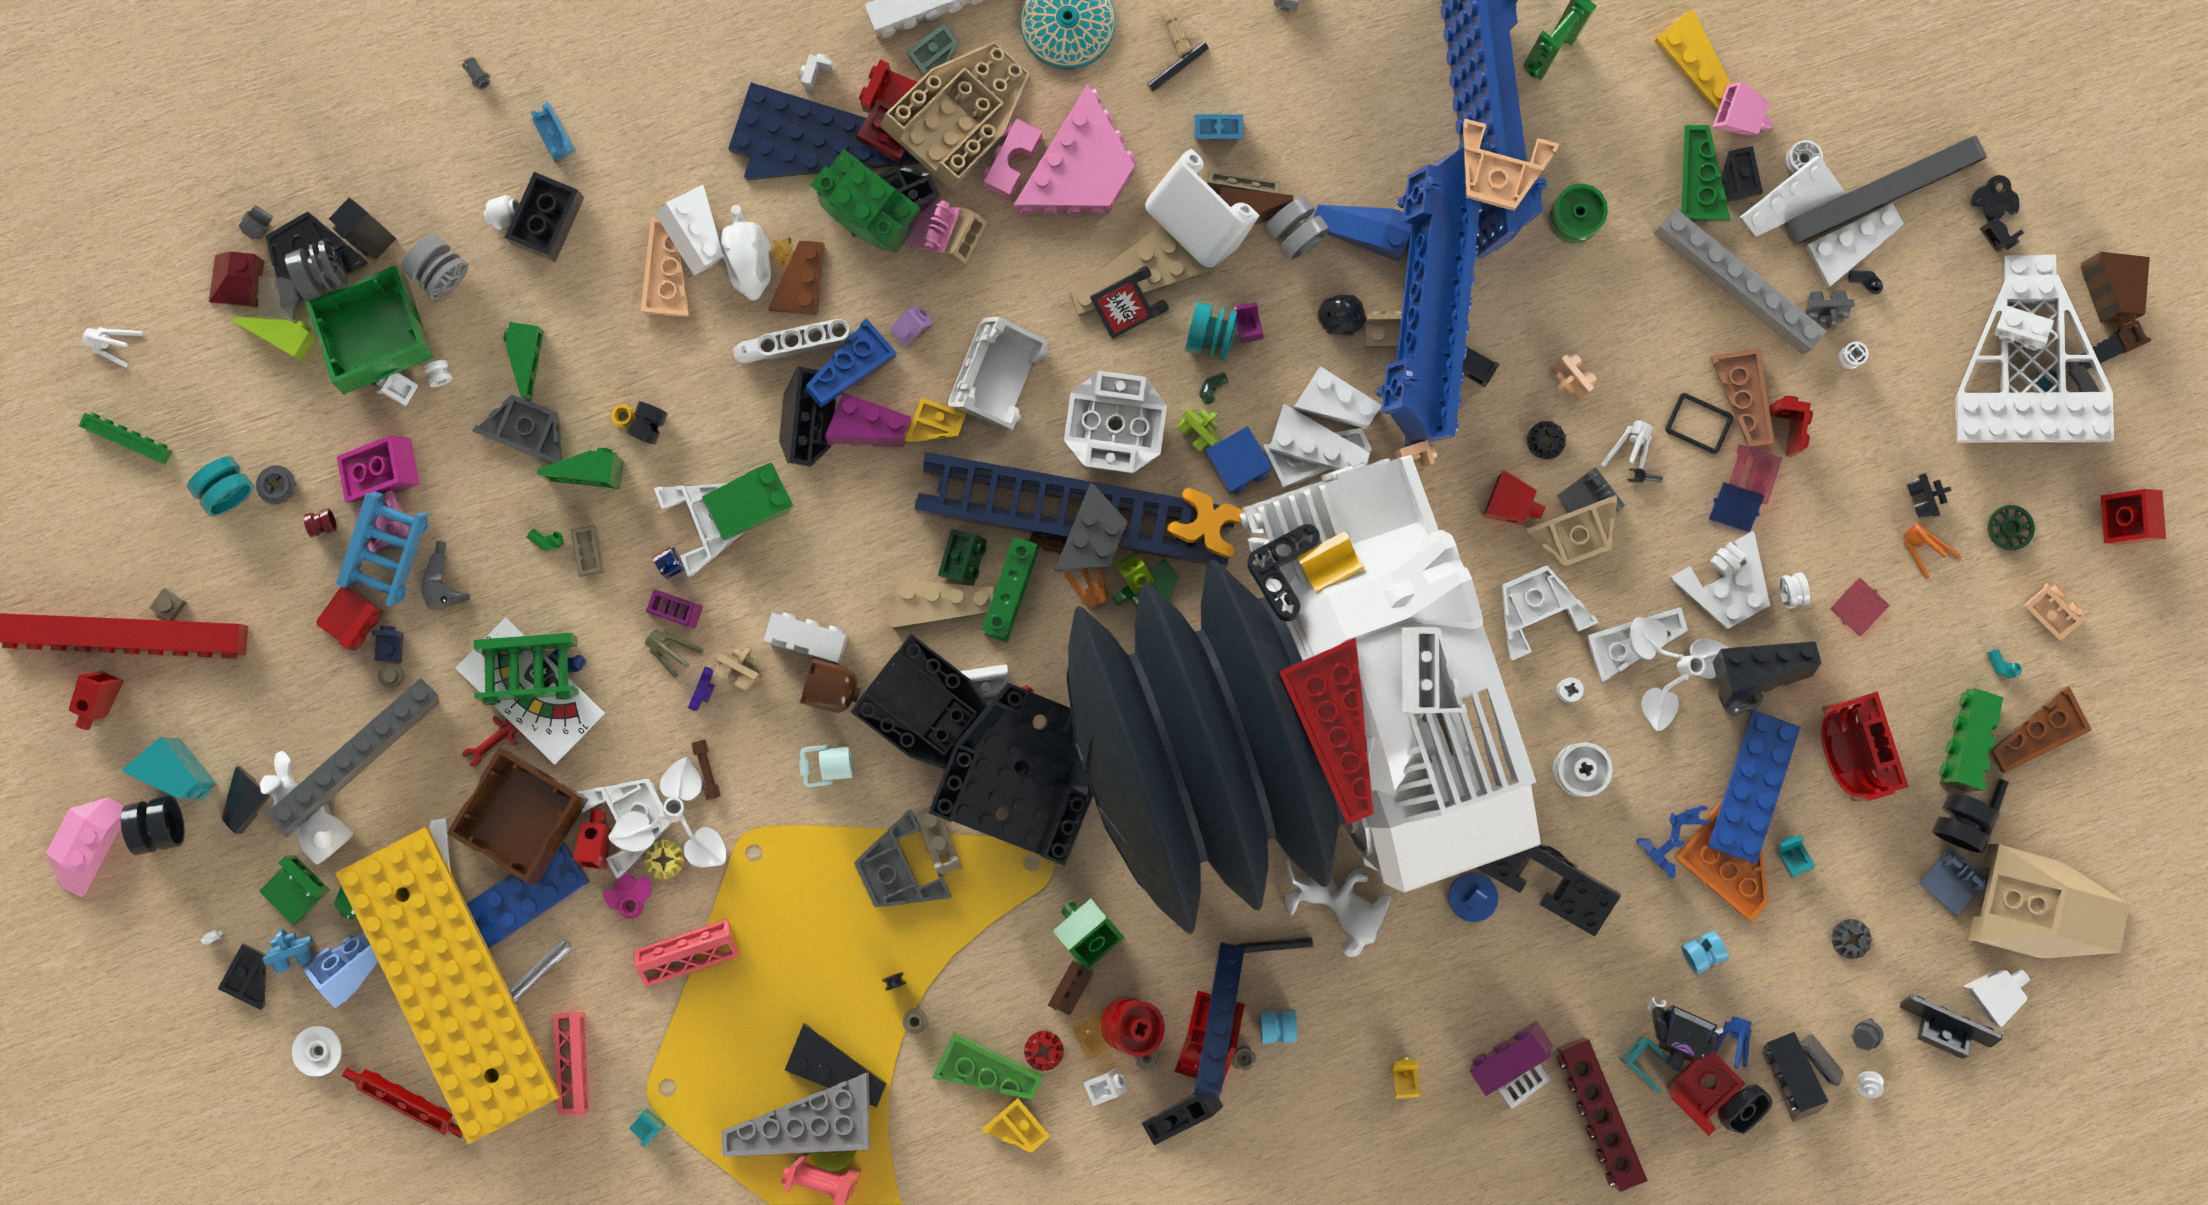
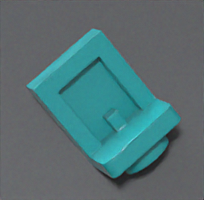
M1802 835L1796 837L1788 836L1780 842L1777 854L1791 878L1815 868V864L1803 845L1804 838Z

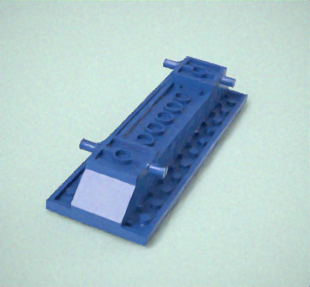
M1442 0L1441 17L1445 22L1444 40L1448 45L1447 63L1451 68L1450 86L1454 91L1453 110L1457 114L1456 133L1460 137L1459 149L1464 147V119H1469L1486 124L1481 143L1487 144L1486 151L1527 162L1510 30L1518 23L1516 2L1518 0ZM1537 178L1515 211L1483 202L1478 222L1480 233L1476 241L1477 258H1484L1492 251H1498L1511 241L1524 225L1530 223L1543 212L1541 192L1547 187V184H1545L1547 183L1546 179Z
M1481 143L1480 149L1486 151L1487 144ZM1464 147L1446 155L1433 165L1428 164L1409 174L1405 195L1397 200L1399 201L1397 205L1400 208H1404L1403 222L1412 225L1396 362L1387 365L1384 385L1377 387L1376 395L1383 398L1381 413L1390 414L1404 433V446H1410L1426 440L1432 443L1454 437L1459 427L1457 414L1458 408L1461 405L1460 387L1464 379L1462 368L1463 360L1467 354L1465 341L1466 335L1469 332L1468 314L1472 306L1470 295L1471 287L1475 281L1473 268L1477 259L1476 241L1480 233V226L1478 225L1479 215L1483 208V202L1466 198Z

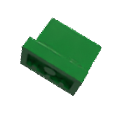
M296 855L284 856L279 862L282 868L260 890V893L294 925L330 889Z

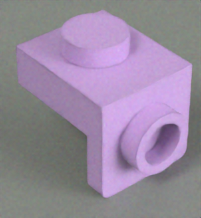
M916 306L907 309L890 330L906 347L924 329L931 327L933 322L929 319V315L924 309Z

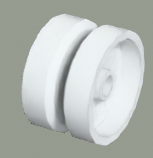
M1588 742L1568 745L1560 750L1554 759L1552 767L1553 778L1559 789L1575 797L1597 795L1607 787L1613 772L1611 759L1606 751L1598 745ZM1583 766L1585 771L1584 773L1580 774L1579 768H1582Z

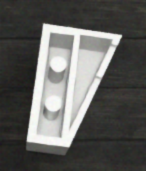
M1320 366L1293 409L1315 418H1323L1338 424L1366 430L1382 405Z
M785 612L782 615L771 613L763 641L776 647L841 664L849 637L843 634L844 629L831 625L829 629L819 627L820 622L806 619V622L796 620L797 616Z

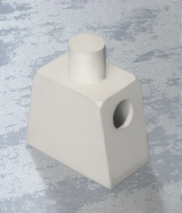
M1996 969L1966 984L1963 988L1992 1026L2002 1027L2027 1001L2028 998L2021 987L2028 983L2030 978L2022 969L2017 970L2012 975L2007 970Z

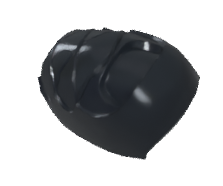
M1748 1085L1734 1094L1726 1104L1720 1107L1717 1115L1720 1123L1727 1130L1745 1134L1770 1110L1773 1101L1770 1095L1759 1085Z

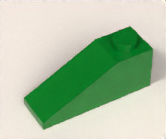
M509 322V327L504 331L503 339L506 343L505 346L520 396L527 401H531L544 331L539 326Z

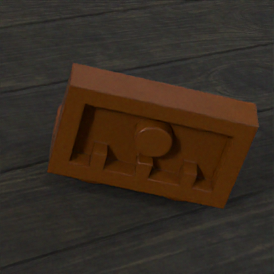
M1072 960L1048 1006L1071 1015L1090 981L1093 971L1087 970L1083 965Z

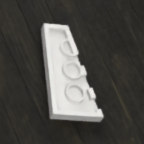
M1815 156L1739 218L1752 236L1756 237L1803 213L1841 197L1846 192L1822 158Z
M1283 404L1269 451L1333 470L1349 466L1356 467L1363 464L1367 466L1370 456L1368 451Z
M1681 607L1645 617L1657 619L1665 626L1667 630L1666 644L1688 631ZM1633 621L1586 635L1600 682H1604L1612 675L1642 659V657L1635 653L1630 641V629Z

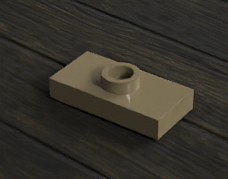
M596 525L571 529L579 577L604 573Z

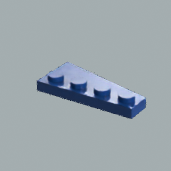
M865 318L861 326L850 335L847 342L834 353L832 359L806 385L805 390L820 407H823L894 359L897 352L869 320Z

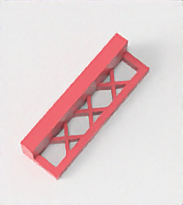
M726 919L634 950V963L645 987L738 957L739 950L732 938L731 924ZM728 944L731 949L726 952L716 951L719 946ZM698 953L707 955L702 960L693 959V956ZM674 961L683 962V965L678 968L669 966ZM650 969L660 970L658 974L650 977L647 976L645 971Z
M585 1012L553 1014L556 1087L561 1095L557 1099L558 1114L574 1113V1115H583L589 1112ZM569 1018L570 1033L568 1035L560 1028V1019ZM567 1041L571 1045V1058L569 1060L562 1054L561 1047ZM568 1066L572 1068L571 1085L563 1079V1071ZM563 1085L567 1088L564 1093H563ZM570 1091L573 1093V1108H564V1097Z

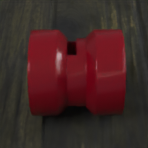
M330 508L321 510L319 514L308 513L304 515V525L311 538L319 536L324 531L332 533L337 530L336 520Z

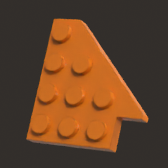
M1720 801L1706 818L1710 820V823L1701 824L1673 858L1745 919L1753 922L1768 904L1763 851L1761 850L1758 862L1754 865L1707 847L1722 803Z

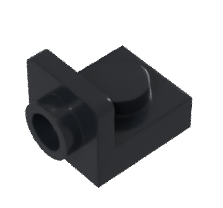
M1997 217L1980 228L1996 252L2003 247L2009 250L2020 242L2018 237L2024 234L2021 229L2010 236L2006 225L1999 221Z

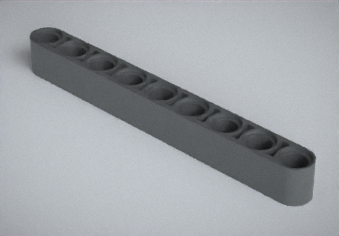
M1977 135L1803 213L1787 221L1785 226L1794 244H1801L1987 158V155Z

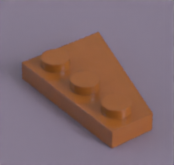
M799 240L770 303L769 311L817 315L824 252L823 242Z

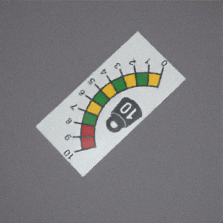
M505 617L484 639L525 635ZM473 649L456 669L481 693L485 692V657ZM531 650L521 651L519 655L520 690L534 689L533 653H531ZM506 652L497 653V656H495V691H508L509 655ZM543 654L544 687H558V667ZM569 678L568 686H574L579 690V695H571V699L558 700L555 696L498 701L497 705H494L554 765L605 714Z

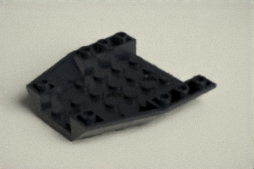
M1007 682L956 742L928 813L1016 845L1065 866L1093 797L1075 744L1070 707ZM1043 715L1045 725L1039 729L1033 726L1034 717ZM1018 761H1025L1027 764V770L1023 774H1017L1014 770V766ZM1000 807H1007L1009 811L1008 817L1004 820H998L996 817V811Z

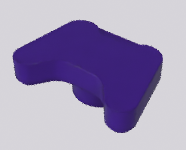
M704 667L688 709L697 711L702 701L708 703L715 687L714 684L710 683L714 672L711 668Z

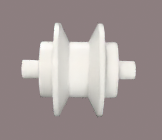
M1872 1071L1861 1073L1858 1076V1092L1866 1098L1881 1096L1884 1092L1883 1077Z

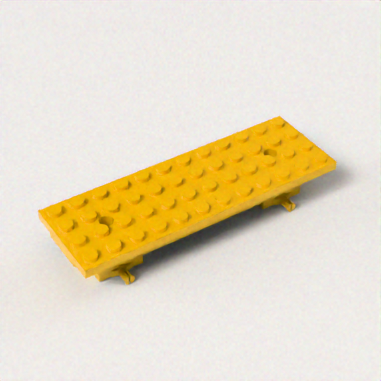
M424 827L335 874L469 1145L560 1098L561 1095L542 1058V1055H544L543 1050L539 1052L542 1048L539 1045L536 1046L454 880L456 878V874H452L454 870L448 868L429 827Z

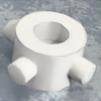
M216 929L202 936L201 944L206 943L209 946L221 939L222 932H217Z

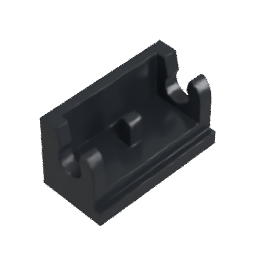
M1466 346L1467 354L1463 360L1462 368L1464 376L1485 388L1498 368L1499 363L1491 361Z

